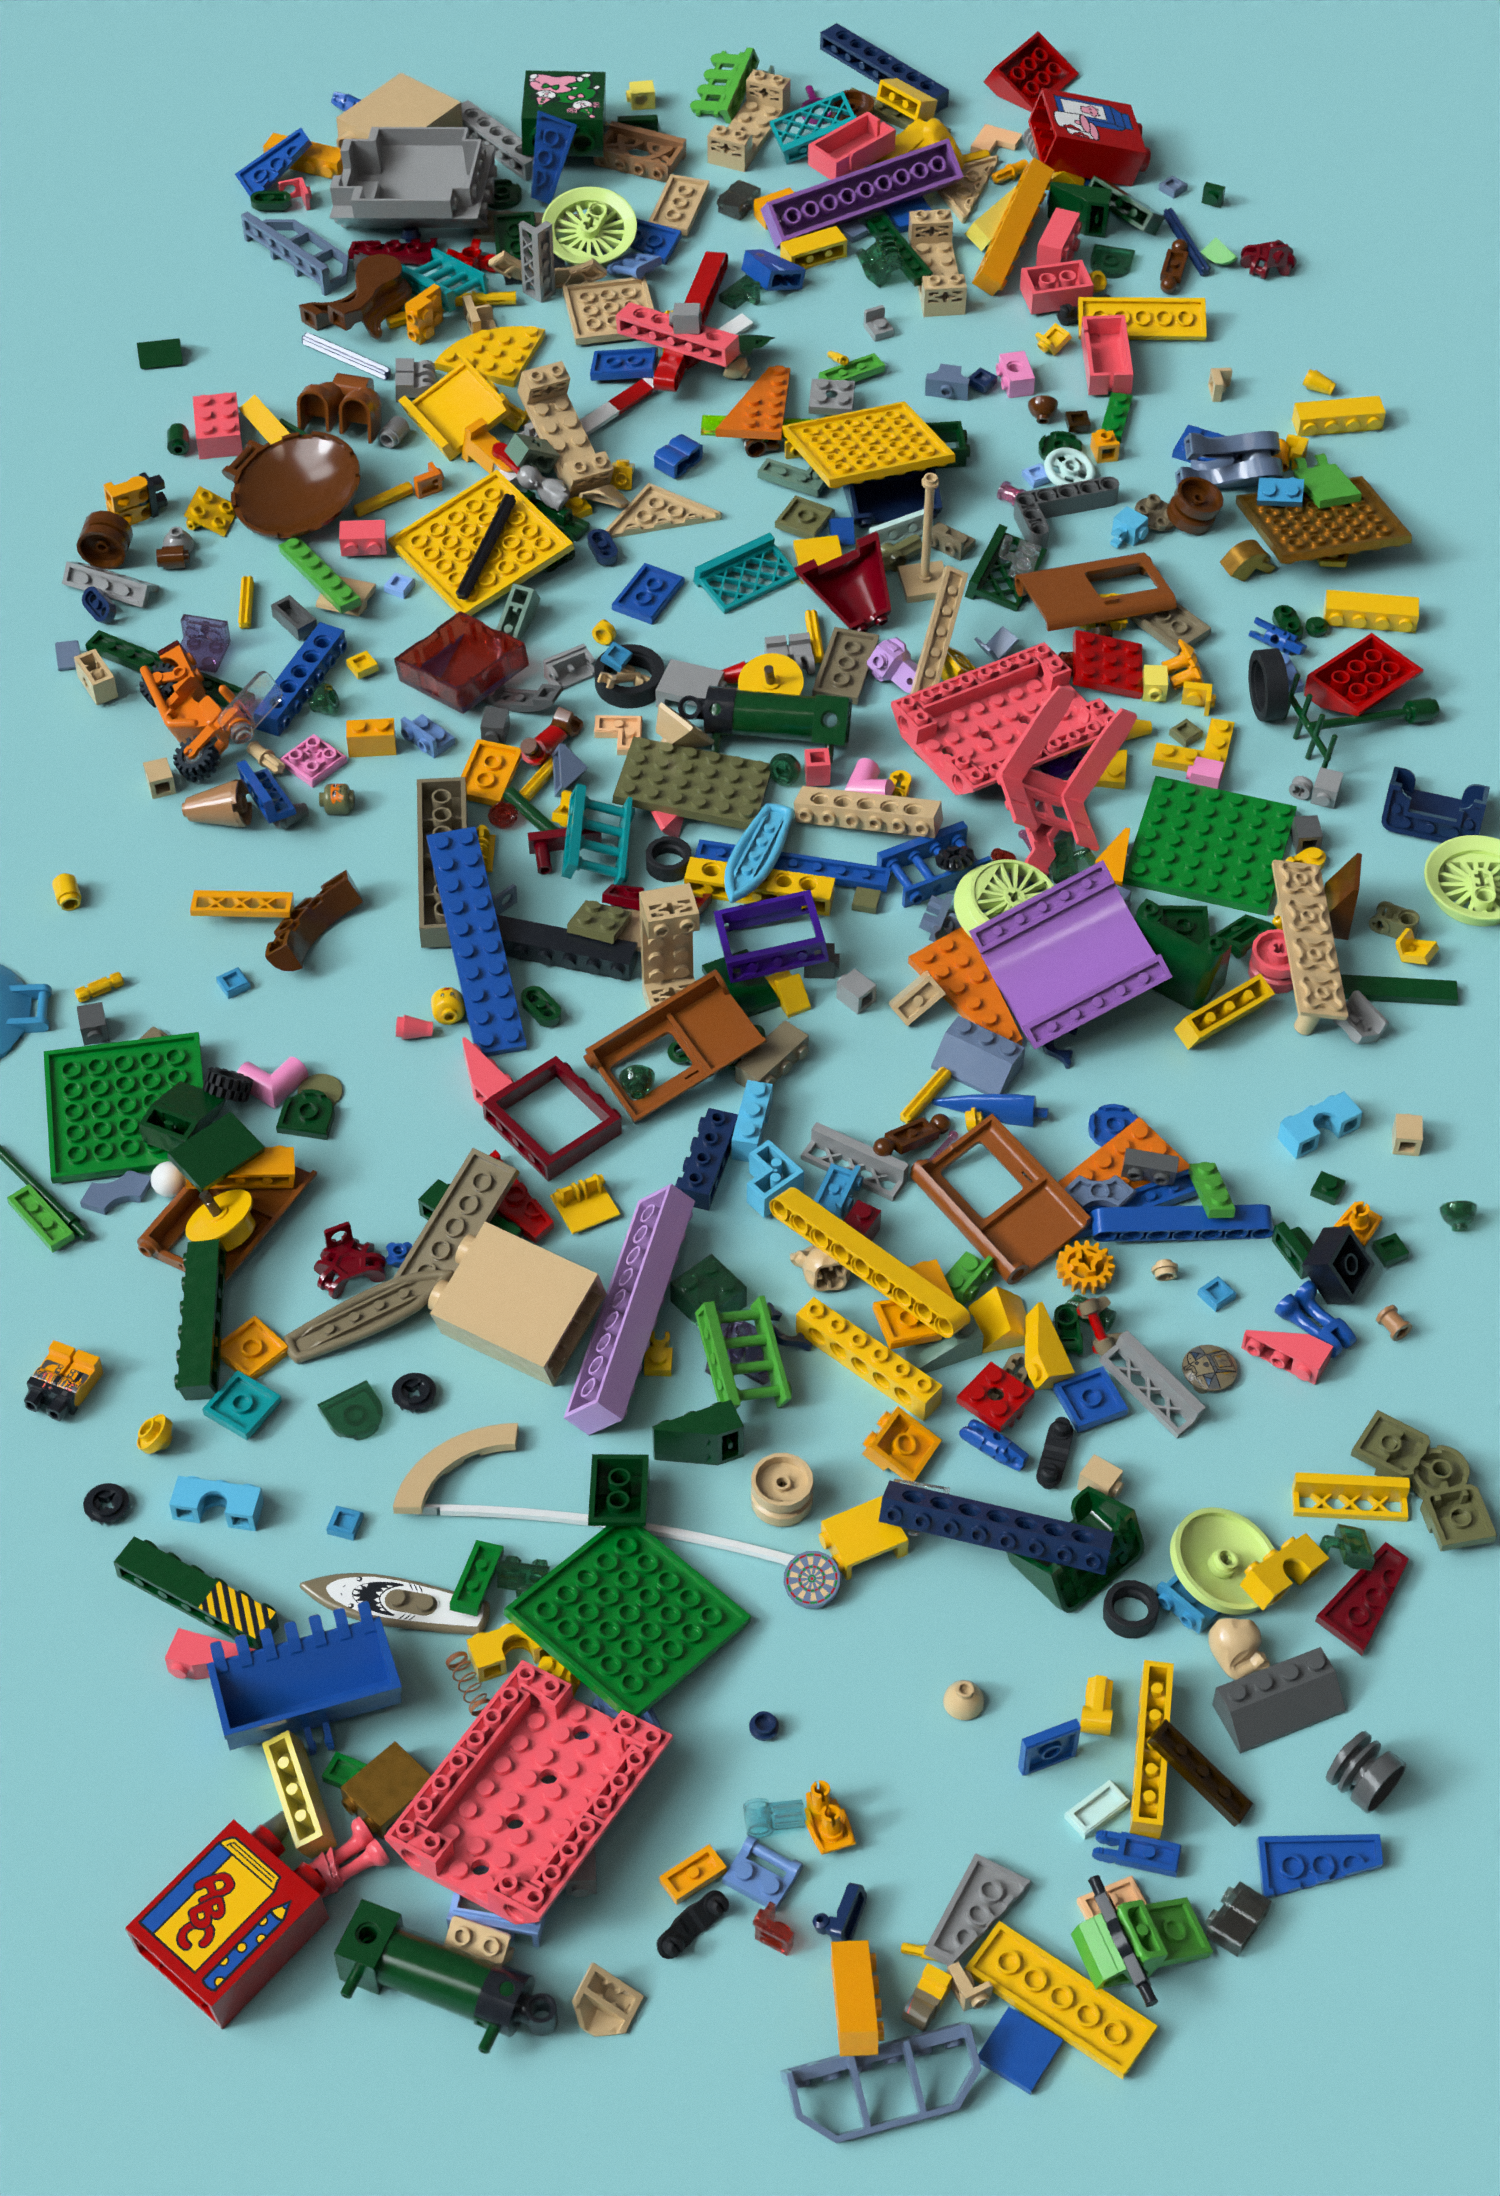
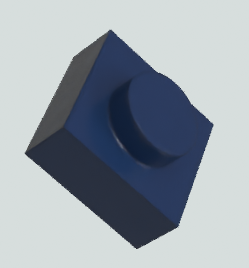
M980 367L968 377L970 378L969 386L982 393H986L997 383L998 376Z

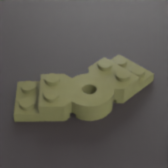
M1377 1410L1353 1447L1351 1456L1376 1468L1374 1473L1376 1476L1409 1478L1413 1491L1423 1499L1420 1511L1429 1533L1434 1534L1441 1552L1495 1542L1497 1534L1479 1489L1472 1484H1467L1470 1469L1464 1456L1457 1450L1444 1445H1437V1448H1431L1428 1435Z

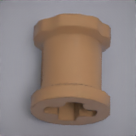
M1390 1305L1381 1310L1376 1318V1322L1385 1326L1391 1333L1390 1338L1393 1341H1398L1410 1332L1412 1324L1409 1321L1403 1320L1397 1313L1398 1309L1395 1305Z

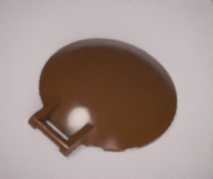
M312 431L311 434L300 435L299 432L281 436L282 440L271 445L269 442L262 445L249 440L245 445L246 448L240 455L222 470V474L235 483L233 492H231V503L240 522L249 530L259 535L272 538H290L316 531L337 518L354 498L361 476L359 461L353 449L345 441L332 434Z

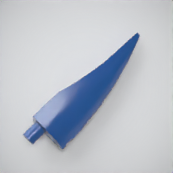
M972 1094L932 1099V1105L961 1112L970 1111L972 1107H976L977 1112L981 1111L983 1117L987 1118L990 1114H993L1000 1122L1010 1125L1033 1127L1035 1117L1048 1118V1108L1037 1107L1036 1096Z

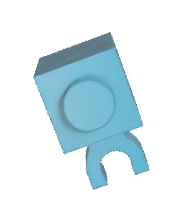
M1126 506L1113 519L1111 535L1114 536V539L1110 541V545L1118 548L1125 541L1134 546L1140 540L1145 539L1149 528H1147L1149 518Z

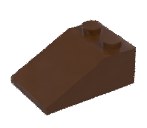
M1361 853L1355 854L1324 886L1333 937L1335 939H1349L1359 893Z

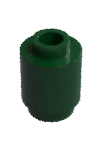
M181 423L172 424L167 431V449L173 455L181 456L189 451V431Z

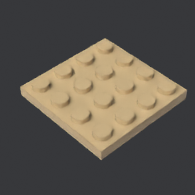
M645 276L642 279L625 278L563 286V295L575 345L634 339L617 333L616 314L629 302L654 309Z

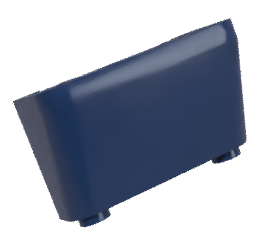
M935 466L929 467L924 471L914 470L906 472L904 475H890L880 480L871 479L861 484L851 483L843 485L854 525L859 526V528H868L873 524L886 523L924 509L925 488L922 486V478L927 473L936 474ZM939 486L934 492L933 519L937 518V515L940 514L943 508Z
M1394 767L1382 814V825L1386 830L1441 843L1459 836L1479 835L1487 804L1489 786L1480 784L1469 785L1464 790L1462 799L1415 790L1416 777L1414 773L1405 768Z

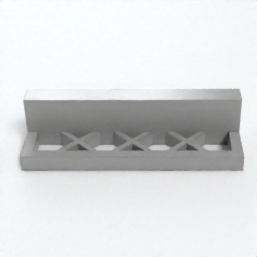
M522 221L519 223L523 293L542 303L556 293L552 224L545 221L535 228ZM527 232H529V233L531 234V236H532V241H531L530 237L528 236ZM530 283L532 284L535 290L530 288Z
M66 562L62 581L64 585L84 591L90 586L99 588L111 599L142 608L147 607L150 592H158L159 585L81 562Z
M818 1122L811 1129V1141L801 1154V1160L825 1171H828L831 1163L834 1164L833 1161L837 1160L847 1161L849 1166L844 1168L854 1170L856 1164L861 1166V1171L866 1170L872 1174V1177L864 1178L862 1188L892 1202L908 1180V1163L890 1155L879 1156L873 1151V1147ZM816 1147L825 1151L827 1156L817 1158L811 1155ZM890 1181L895 1183V1186L889 1191L881 1187L879 1182Z
M1128 1330L1121 1334L1116 1345L1099 1359V1362L1176 1438L1201 1418L1206 1407ZM1116 1353H1119L1126 1360V1367L1115 1366L1109 1359ZM1131 1374L1141 1375L1145 1379V1386H1136L1131 1381ZM1150 1393L1160 1394L1165 1399V1406L1155 1405L1150 1400ZM1170 1413L1180 1414L1186 1422L1178 1428L1170 1420Z

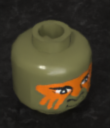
M327 784L324 792L319 793V805L324 807L328 815H348L355 806L354 790H350L347 784Z

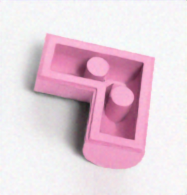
M862 758L857 761L845 790L892 795L895 786L891 779H877L880 773L877 763L871 759Z
M289 1057L272 1074L249 1061L242 1064L237 1073L244 1074V1076L253 1079L254 1082L250 1094L274 1109L303 1080L309 1077L305 1065L295 1057Z

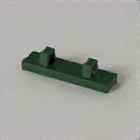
M527 490L526 493L521 492L561 532L571 533L574 541L578 542L590 530V523L574 516L572 509L564 506L559 512L537 499L535 492Z

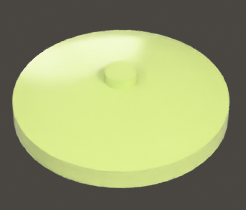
M1203 1508L1186 1516L1175 1529L1170 1543L1172 1565L1182 1585L1199 1602L1224 1614L1245 1615L1260 1609L1240 1586V1583L1246 1577L1244 1573L1246 1568L1255 1561H1258L1259 1564L1263 1562V1558L1274 1549L1266 1535L1246 1517L1223 1508Z

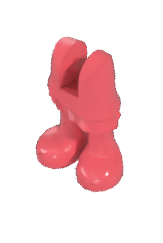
M359 1816L352 1821L351 1829L353 1835L345 1844L336 1850H333L330 1846L326 1854L322 1851L314 1861L308 1864L325 1880L329 1887L321 1898L338 1893V1889L344 1887L343 1883L358 1873L373 1866L381 1867L390 1863L384 1849L373 1838L370 1830ZM365 1850L363 1854L358 1856L356 1859L346 1864L345 1866L339 1868L340 1864H342L352 1856L356 1855L357 1853Z

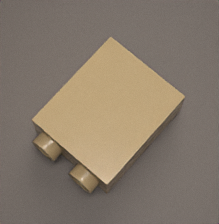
M399 73L336 117L338 130L336 142L337 147L341 148L344 139H368L371 127H463L461 102L403 73Z
M484 1222L477 1236L468 1234L461 1241L455 1256V1261L459 1266L450 1281L442 1279L434 1286L428 1300V1308L432 1310L430 1314L441 1334L554 1387L606 1297V1291L597 1273L490 1223Z

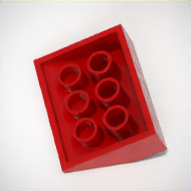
M1037 31L994 67L984 80V83L998 97L1032 112L1042 87L1060 91L1079 73Z
M1371 633L1308 674L1304 696L1307 697V694H1312L1311 701L1320 708L1360 716L1421 675L1424 670Z

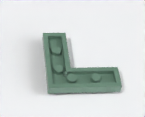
M769 458L764 461L757 473V478L818 497L826 486V483L811 466L806 471Z

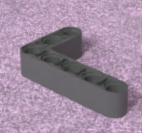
M1108 476L1018 493L1014 503V519L1025 541L1046 549L1049 537L1047 518L1114 506L1118 501L1119 481L1114 477Z

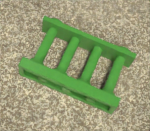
M759 1296L750 1306L751 1309L722 1313L716 1310L714 1301L704 1302L695 1312L717 1401L725 1402L732 1400L735 1409H737L741 1405V1401L774 1397L777 1408H782L792 1398V1387L786 1379L771 1322V1308L766 1303L765 1296ZM754 1320L758 1334L726 1338L722 1334L720 1325L723 1323ZM761 1345L764 1360L733 1364L729 1361L728 1349ZM768 1372L771 1386L744 1390L736 1388L734 1375Z

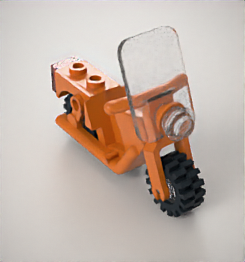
M176 640L157 651L163 662L159 664V668L156 665L152 666V671L148 666L140 668L141 679L144 682L139 683L141 687L139 689L149 704L154 708L157 707L164 724L180 743L181 748H176L175 752L177 754L173 755L174 765L186 780L190 781L191 779L192 782H197L198 778L201 782L204 781V776L207 778L211 777L209 774L211 771L213 773L217 771L215 766L219 767L220 765L218 760H221L220 755L228 748V739L230 738L236 744L249 742L254 736V729L281 701L283 693L269 673L260 671L237 696L226 685L219 687V692L229 702V705L222 710L210 696H206V690L202 684V681L205 679L198 668L195 669L194 666L197 662L190 652L187 653L180 642ZM213 737H217L218 740L213 745L210 740Z

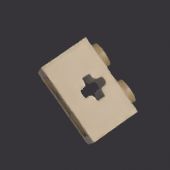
M96 649L74 657L78 678L96 705L118 698L115 678Z

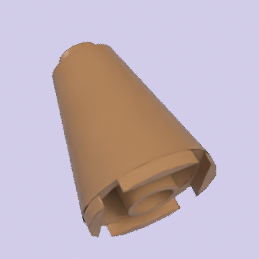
M235 779L187 797L185 803H182L183 816L187 817L191 822L247 827L252 820V802H247L246 794H250L249 788L243 779Z

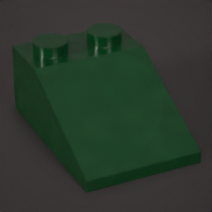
M592 1454L588 1526H646L650 1483L649 1455Z

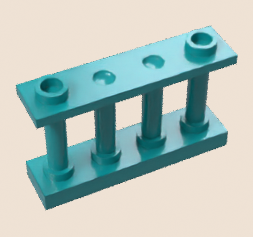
M436 248L431 249L432 261L414 270L402 265L403 278L408 281L414 295L417 296L434 283L441 287L442 309L449 313L456 310V297L472 289H476L484 294L489 293L488 278L485 273ZM433 269L438 270L428 276H424V274L432 271ZM447 275L451 276L440 283L436 282ZM459 282L464 283L453 290L449 289L450 287L458 284Z
M577 783L570 795L561 877L571 879L576 870L583 869L614 877V885H621L622 882L626 883L629 876V868H626L630 822H632L635 814V808H632L633 798L628 797L622 807L591 800L588 796H585L586 785ZM587 808L620 817L619 827L589 820L586 816H583L584 810ZM585 828L618 837L617 847L587 840L584 836H581L582 830ZM582 849L614 856L616 857L615 867L584 860L582 856H579V852Z

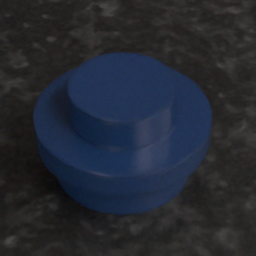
M406 227L402 229L400 237L405 239V242L410 243L411 239L420 238L421 233L418 227Z
M767 1711L758 1712L749 1722L751 1735L760 1741L773 1739L779 1730L777 1718Z

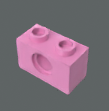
M1025 351L999 354V363H996V374L1001 377L1002 390H1006L1008 398L1034 395L1035 377Z

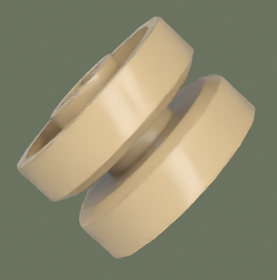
M774 1453L762 1458L755 1465L751 1474V1505L756 1516L765 1523L777 1527L791 1526L801 1522L809 1514L813 1504V1473L810 1467L800 1457L789 1453Z

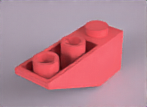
M464 1037L462 1038L463 1053L473 1097L483 1107L482 1103L514 1082L508 1074H504L498 1069L493 1059H488L482 1053L477 1044H472Z
M1246 1330L1241 1346L1249 1354L1258 1356L1270 1362L1273 1366L1284 1369L1296 1375L1299 1379L1314 1385L1330 1362L1333 1350L1332 1345L1310 1334Z

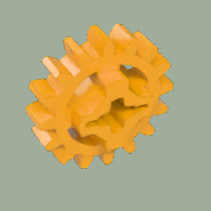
M1085 1240L1084 1245H1080L1078 1241H1075L1073 1248L1067 1244L1065 1245V1251L1059 1252L1058 1260L1056 1261L1057 1278L1063 1279L1062 1285L1064 1287L1069 1284L1072 1285V1292H1075L1078 1288L1081 1289L1082 1295H1085L1086 1290H1091L1093 1294H1096L1097 1287L1105 1290L1106 1283L1112 1282L1115 1271L1114 1257L1107 1256V1248L1100 1250L1098 1242L1094 1246H1090L1089 1240Z

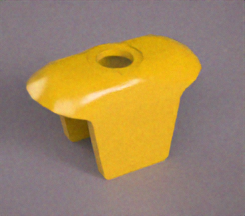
M937 118L928 120L923 128L924 140L914 150L949 138L959 166L962 169L964 166L962 153L948 129Z

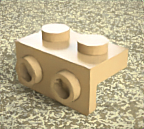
M458 1915L452 1917L445 1939L446 1944L501 1964L511 1961L515 1948L509 1946L511 1934Z

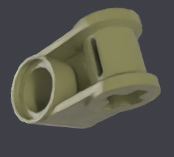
M1387 901L1378 904L1376 908L1377 913L1368 922L1369 927L1374 932L1398 939L1406 928H1411L1416 939L1420 919L1416 911Z

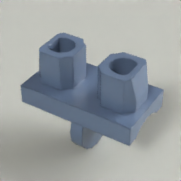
M947 893L945 900L933 895L930 898L926 911L936 914L938 917L924 913L919 925L920 929L931 933L930 941L935 942L942 926L947 933H951L961 927L955 911L948 913L954 898L951 894Z

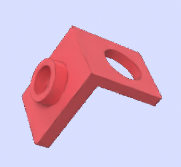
M302 177L278 182L279 191H284V188L288 185H294L295 190L290 193L291 198L301 197L306 210H311V190L309 186L306 187Z

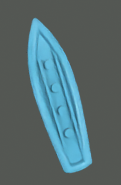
M766 803L747 827L734 847L725 869V891L730 903H734L750 894L772 872L787 839L795 814L794 809L781 804Z

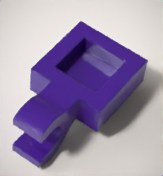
M1080 749L1069 753L1066 758L1061 756L1040 765V769L1045 774L1063 780L1072 775L1073 769H1076L1079 761H1081L1080 758L1084 757V754Z

